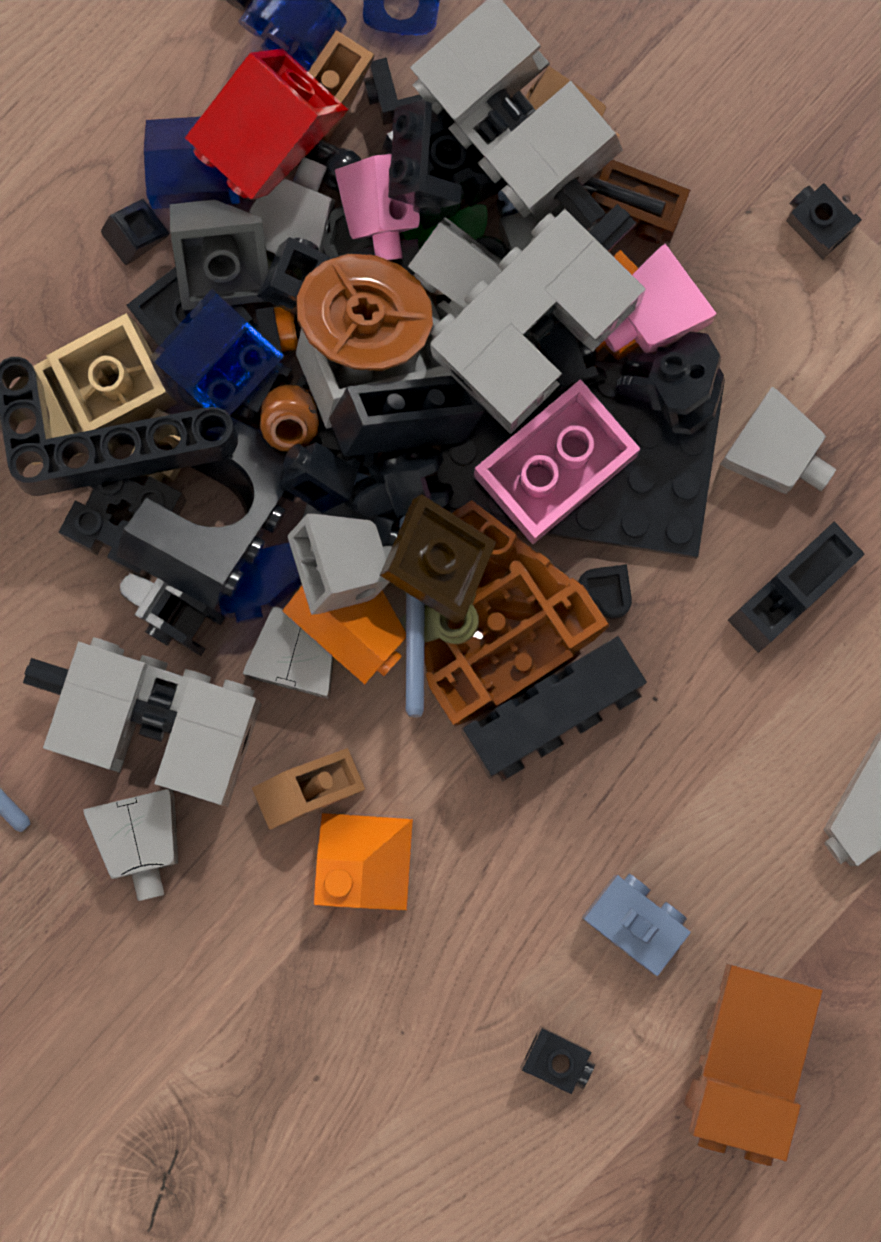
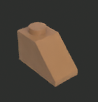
M336 30L308 72L346 108L350 109L374 59V54ZM344 116L322 138L323 140H329V138L331 137L335 129L338 127Z
M348 748L286 770L252 787L269 830L366 790Z

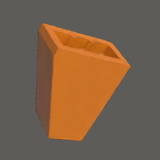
M301 586L282 610L364 685L377 671L382 676H385L402 657L396 649L406 639V631L383 591L370 601L311 615L303 586Z

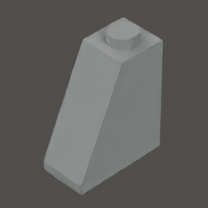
M881 732L875 736L823 829L829 837L824 843L832 856L840 864L846 861L849 866H859L881 850Z

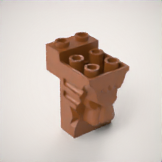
M726 963L712 1026L708 1029L706 1036L710 1042L708 1052L700 1055L699 1058L703 1071L699 1078L693 1079L684 1105L693 1112L688 1131L693 1136L699 1137L698 1146L720 1153H726L727 1145L746 1150L744 1159L767 1166H772L774 1158L787 1162L801 1107L795 1101L823 990Z

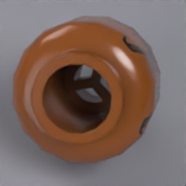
M290 384L279 386L267 394L262 402L260 429L263 438L270 446L280 451L288 452L295 444H300L306 448L313 442L318 434L320 415L313 395L301 386Z

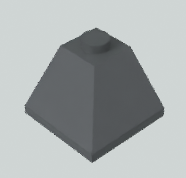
M218 200L170 204V233L182 310L265 302L266 300L257 296L269 271L262 218Z

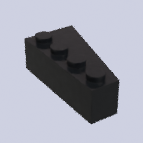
M617 636L571 663L557 675L555 673L537 683L519 698L510 699L495 708L481 721L477 722L475 720L463 727L461 734L487 777L491 779L498 774L503 782L526 768L522 759L537 751L542 758L565 744L560 737L561 735L575 727L582 734L602 722L603 718L599 712L615 703L620 711L641 698L642 695L638 689L644 686L647 681L620 637Z

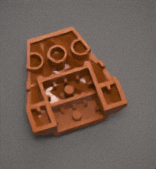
M472 500L452 514L496 541L472 604L479 617L478 629L470 640L462 644H449L440 638L424 643V661L429 688L455 727L477 718L487 710L493 711L495 708L510 699L512 700L520 696L537 683L554 674L575 660L581 654L580 650L595 641L609 627L608 622L583 585L574 578H569L551 564L548 558L539 551L536 552L517 538L518 536ZM464 619L457 623L449 620L450 629H459L464 624Z

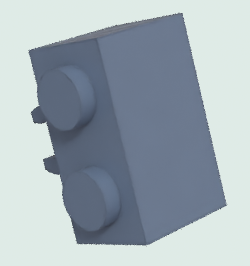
M630 873L625 879H622L619 875H614L583 915L582 919L653 975L658 976L691 933L683 926L687 918L667 902L660 908L649 900L646 896L651 890Z

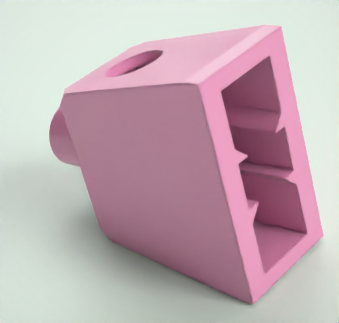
M391 154L372 156L335 169L351 238L354 240L372 238L376 256L389 261L403 259L399 233L418 228L420 216L419 213L413 210V205L388 198Z
M664 244L632 275L646 288L641 304L604 341L613 352H616L635 339L645 353L651 354L657 351L658 347H666L690 331L697 332L712 324L717 313L668 246Z

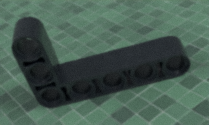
M9 357L0 363V420L7 464L18 486L29 495L42 496L220 461L230 457L237 448L238 436L231 417L225 410L218 407H207L52 438L44 387L33 365L22 357ZM16 378H29L24 388L20 390L9 389L11 382ZM27 419L36 420V424L30 432L25 434L16 433V429L22 421ZM223 427L226 429L225 435L217 441L204 439L205 433L210 428ZM175 435L181 438L179 444L174 449H159V444L165 437ZM124 444L135 446L133 453L128 458H113L115 450L119 446ZM79 453L89 455L87 463L82 467H68V463L74 455ZM33 462L43 463V468L38 475L34 477L23 476V472L29 464Z

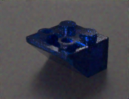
M213 288L151 355L154 362L205 408L218 407L225 410L229 415L233 413L284 357L273 344Z

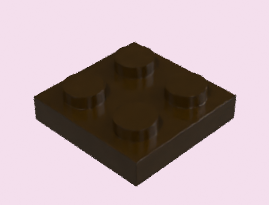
M421 494L412 500L379 576L457 623L464 619L496 541Z

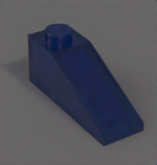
M289 542L262 549L253 565L247 562L244 563L240 571L244 572V576L232 597L224 594L219 601L221 614L229 618L236 617L238 624L263 618L262 610L275 607L302 584Z

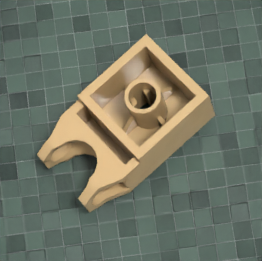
M127 313L46 355L47 359L33 366L44 387L46 405L50 414L49 423L52 438L146 420L152 417L156 408L165 411L178 404L140 327ZM116 373L119 376L115 384L109 386L111 384L110 376ZM21 377L10 390L24 388L29 378ZM33 462L31 464L35 466L41 464V462Z

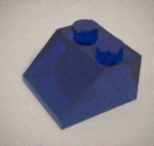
M201 116L146 120L144 140L146 196L152 209L170 208V204L218 200L225 204L241 203L240 196L228 186V178L217 167H210L199 160L193 152L195 147L185 139Z

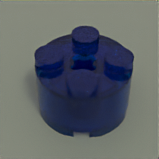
M252 0L238 22L248 32L264 40L261 44V48L264 51L283 48L305 70L309 71L335 31L337 30L342 33L347 19L331 0Z

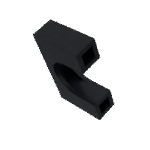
M231 417L238 436V445L235 452L226 459L190 467L229 488L240 500L245 516L238 522L228 526L206 527L194 524L146 498L124 528L117 556L213 609L224 594L232 597L244 576V572L240 571L245 562L253 565L265 544V540L261 539L266 530L274 533L284 517L286 509L282 508L285 501L294 502L297 499L295 495L280 486L285 471L283 462L288 452L280 451L270 446L263 438L262 433ZM223 427L210 428L205 433L204 439L217 441L225 435L226 429Z

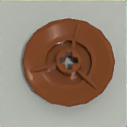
M346 254L324 261L305 277L296 298L297 320L308 342L327 359L354 370L383 371L407 363L424 348L433 326L431 301L420 281L401 265L376 255Z

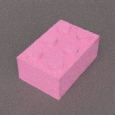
M580 379L476 466L474 477L533 545L637 457L640 447Z

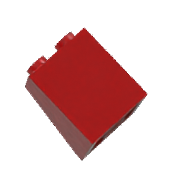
M283 48L251 52L192 127L185 139L195 147L193 152L199 160L210 167H217L228 178L227 184L236 194L253 200L268 196L349 109Z

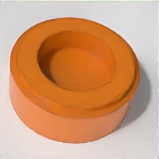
M275 307L274 313L282 352L297 350L298 341L293 314L280 307Z

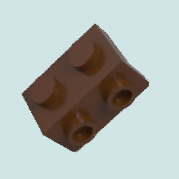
M612 159L603 167L599 180L667 202L662 218L593 192L591 196L606 213L616 204L625 209L636 222L632 229L636 230L635 234L639 238L655 244H659L661 240L670 243L691 190Z

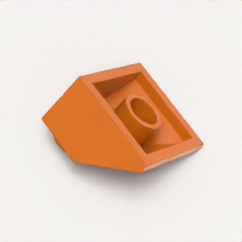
M322 813L316 864L314 905L407 910L413 819Z

